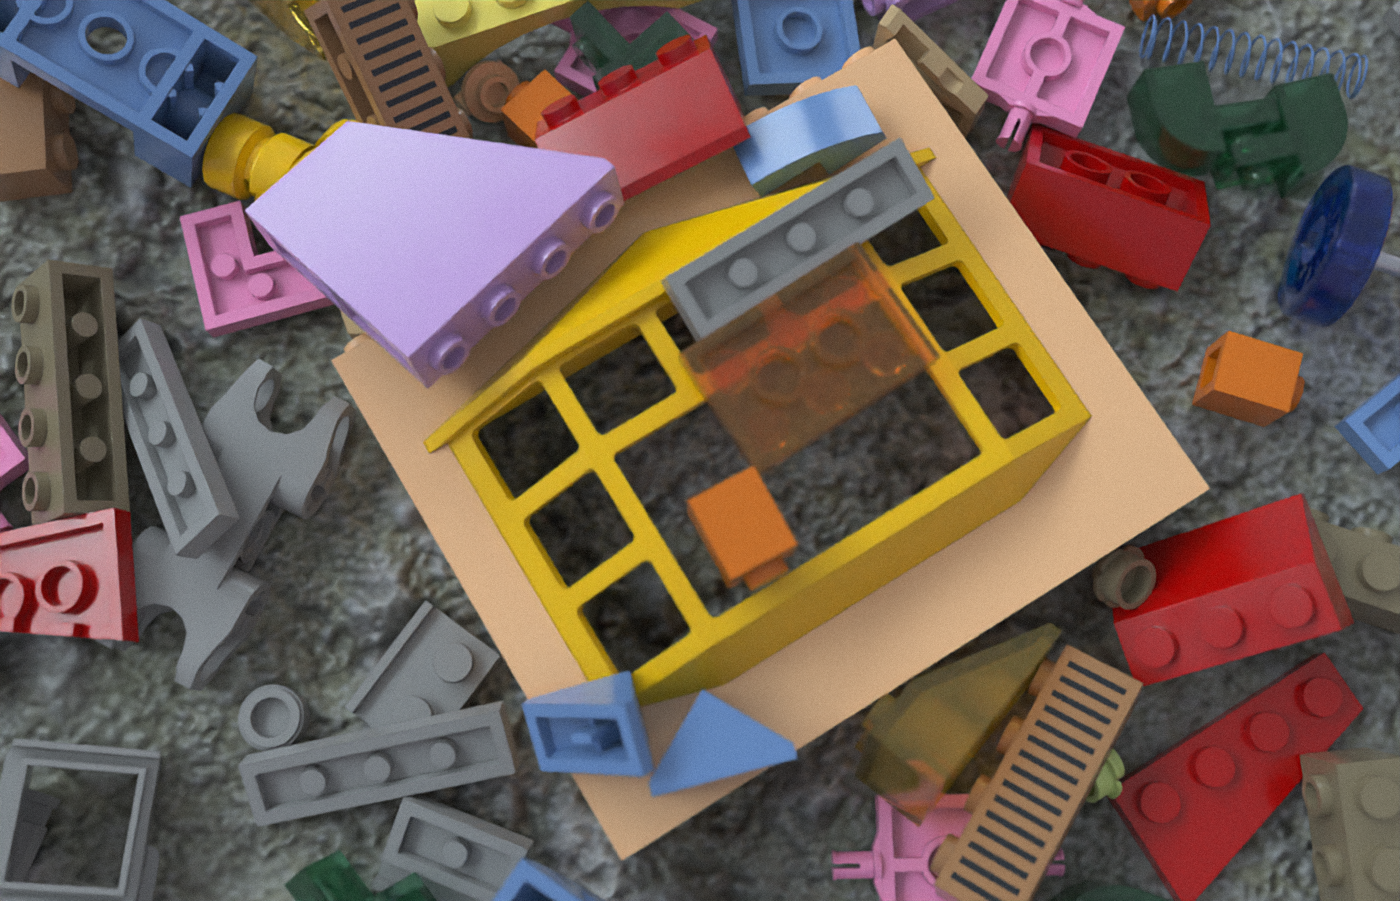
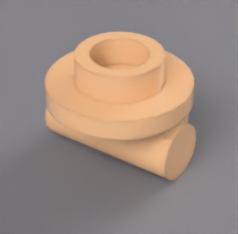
M486 60L474 65L467 72L463 79L461 91L453 99L467 116L472 115L488 123L499 122L503 120L500 109L504 107L510 92L520 83L515 72L501 60Z

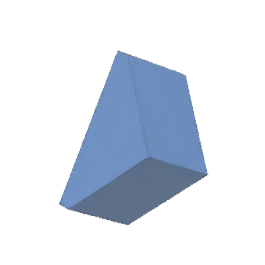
M630 670L536 696L521 703L541 771L644 777L654 771L649 737Z
M702 689L649 780L652 797L790 761L798 757L794 743Z

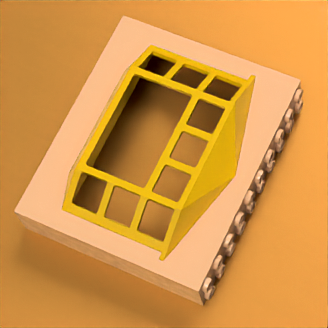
M896 39L891 40L876 50L872 46L862 48L847 59L841 70L823 80L818 76L812 77L795 88L790 94L789 99L770 110L766 107L755 109L745 116L748 126L792 103L834 89L857 85L887 139L831 174H828L821 163L818 162L766 196L761 197L752 187L734 148L731 147L624 201V205L619 209L615 220L607 229L600 233H593L571 254L568 263L558 275L548 280L544 279L521 301L517 312L508 322L499 327H493L470 349L468 357L457 370L448 375H442L429 389L366 332L348 342L344 347V353L331 360L528 700L536 696L619 673L583 614V606L644 562H649L653 565L689 624L691 632L688 636L631 674L649 737L654 771L644 777L571 773L621 861L771 767H763L652 797L649 780L702 689L794 743L795 750H798L1210 489ZM901 138L935 199L917 210L941 246L893 266H887L882 262L867 239L847 252L865 278L864 282L797 321H793L788 317L775 296L755 309L772 335L707 375L696 377L661 323L677 314L678 310L660 281L896 139ZM953 266L960 271L997 325V329L955 349L944 351L901 290V287ZM872 303H881L979 448L980 456L720 616L711 617L617 466L615 457ZM642 334L675 386L676 392L605 435L598 434L565 381V378ZM1010 348L1014 350L1054 409V414L1014 436L1004 439L998 434L959 376V372ZM546 390L579 444V450L516 499L484 448L478 434L488 423ZM594 472L598 475L634 534V540L574 585L568 587L530 525V518L585 475Z

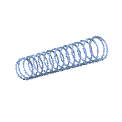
M1154 14L1149 17L1146 23L1139 50L1141 59L1147 55V59L1150 60L1154 51L1156 36L1163 23L1169 20L1170 35L1163 54V63L1168 59L1174 33L1179 25L1184 23L1186 35L1178 58L1179 66L1183 63L1191 33L1197 26H1200L1201 42L1195 55L1194 69L1199 65L1204 40L1209 32L1215 29L1217 32V44L1210 59L1209 72L1215 67L1220 42L1227 32L1232 33L1233 45L1226 59L1225 75L1231 69L1235 46L1243 35L1248 37V49L1241 63L1240 78L1247 71L1251 47L1258 38H1262L1264 41V51L1256 67L1254 77L1256 81L1260 79L1263 73L1267 49L1274 41L1279 42L1280 53L1271 71V84L1276 81L1279 75L1283 52L1289 44L1295 46L1296 55L1287 72L1285 81L1287 87L1294 80L1299 54L1305 47L1310 48L1311 58L1302 76V90L1307 88L1314 68V57L1320 50L1326 51L1327 60L1318 77L1316 85L1318 93L1325 87L1330 69V59L1336 53L1342 54L1343 63L1340 65L1333 81V96L1337 95L1341 89L1346 71V62L1351 56H1356L1358 59L1355 61L1347 81L1346 93L1349 99H1353L1359 94L1368 71V58L1365 54L1359 56L1357 53H1352L1345 58L1343 51L1337 50L1330 55L1326 47H1321L1314 53L1313 47L1310 44H1306L1298 50V46L1294 41L1288 42L1283 47L1281 40L1275 38L1267 44L1266 38L1263 35L1257 36L1251 42L1249 33L1244 32L1236 39L1232 29L1226 30L1220 37L1219 29L1216 26L1209 28L1204 35L1201 23L1195 24L1188 31L1187 22L1182 20L1173 29L1172 20L1169 17L1164 18L1157 28V19ZM1153 18V26L1149 43L1145 50V53L1142 56L1145 35L1150 24V21ZM1364 57V58H1365V71H1364V75H1363L1361 84H1360V86H1359L1360 79H1361V72H1362V61H1361V58ZM1261 62H1262V66H1261V69H1260V72H1259V75H1258L1259 67H1260ZM1294 62H1295L1294 69H1293V73H1292L1291 79H1290V81H1289V83H1288L1289 76H1290V72H1291L1292 67H1293V64H1294ZM1359 62V72L1356 86L1354 88L1353 93L1350 96L1349 88L1354 69ZM1277 63H1278V68H1277L1275 77H1274V79H1273L1274 72H1275V68H1276ZM1311 64L1309 76L1307 78L1306 84L1304 85L1305 76ZM1327 66L1324 81L1322 83L1321 88L1319 89L1321 77ZM1342 70L1341 80L1335 92L1336 81Z

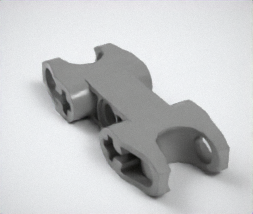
M259 359L248 367L232 387L212 406L202 423L203 430L240 519L198 559L176 556L167 532L157 526H151L144 530L133 543L139 637L158 615L172 610L180 615L183 619L187 636L183 652L176 665L174 681L192 690L202 691L230 656L248 639L265 608L271 588L269 582L249 573L284 510L302 519H308L320 508L339 475L343 454L357 413L350 403L333 396L329 402L323 404L316 416L302 430L289 434L274 432L270 418L274 402L280 391L282 374L275 370L274 366ZM95 640L111 649L114 648L125 651L134 643L129 641Z

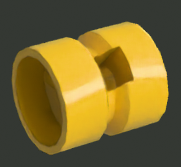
M232 113L217 125L208 141L203 157V178L210 188L238 200H247L255 196L256 201L285 176L293 165L306 152L311 151L315 145L287 133L275 135L271 126L245 115Z

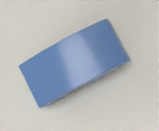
M857 85L808 97L762 117L747 126L751 138L733 146L752 187L761 197H764L818 162L821 163L828 174H831L887 138Z

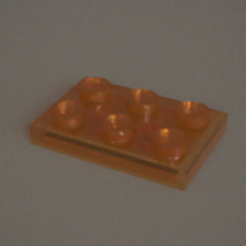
M857 241L680 352L679 362L750 467L754 465L761 477L935 365L940 355Z

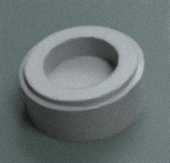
M265 685L251 692L242 703L238 715V725L243 738L252 747L262 751L299 743L306 734L310 723V710L304 697L298 691L282 685Z

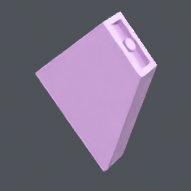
M347 121L252 203L245 212L268 244L429 389L442 375H448L457 370L468 357L470 349L493 327H499L508 322L517 312L521 301L544 279L548 280L558 275L568 263L571 254L593 233H600L607 229L615 220L619 209L624 205V200L615 166L605 158Z

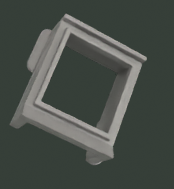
M14 738L12 745L14 747L5 756L0 779V901H153L160 855L155 847L148 845L163 761L161 751ZM34 766L138 775L118 889L10 882Z

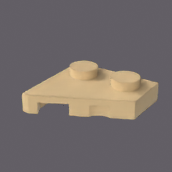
M892 4L878 24L873 48L876 50L891 40L896 39L966 139L976 125L989 95L900 8Z

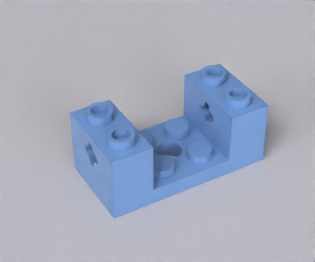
M0 0V78L20 88L29 73L32 72L133 131L135 156L190 188L202 172L204 153L215 128L226 116L232 113H240L253 92L258 56L166 0ZM110 27L122 33L127 42L124 48L117 53L102 54L92 49L87 43V39L95 29Z

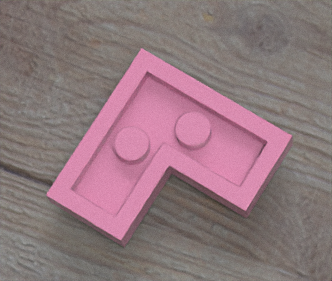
M240 200L180 216L205 330L211 336L218 337L334 305L276 251L258 255L250 218L245 212L247 208Z

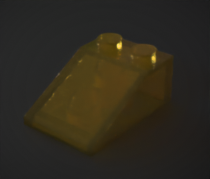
M1051 623L913 679L896 699L889 693L883 695L862 723V727L866 731L855 746V749L861 753V757L854 776L917 827H920L1031 685L1039 667L1048 657L1062 631Z

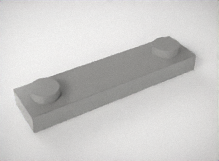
M898 138L665 277L660 282L696 342H699L935 199L903 141L901 138Z
M140 318L118 340L123 418L175 555L198 559L240 517L161 325Z
M504 701L248 754L238 767L256 826L260 827L516 774L520 760Z

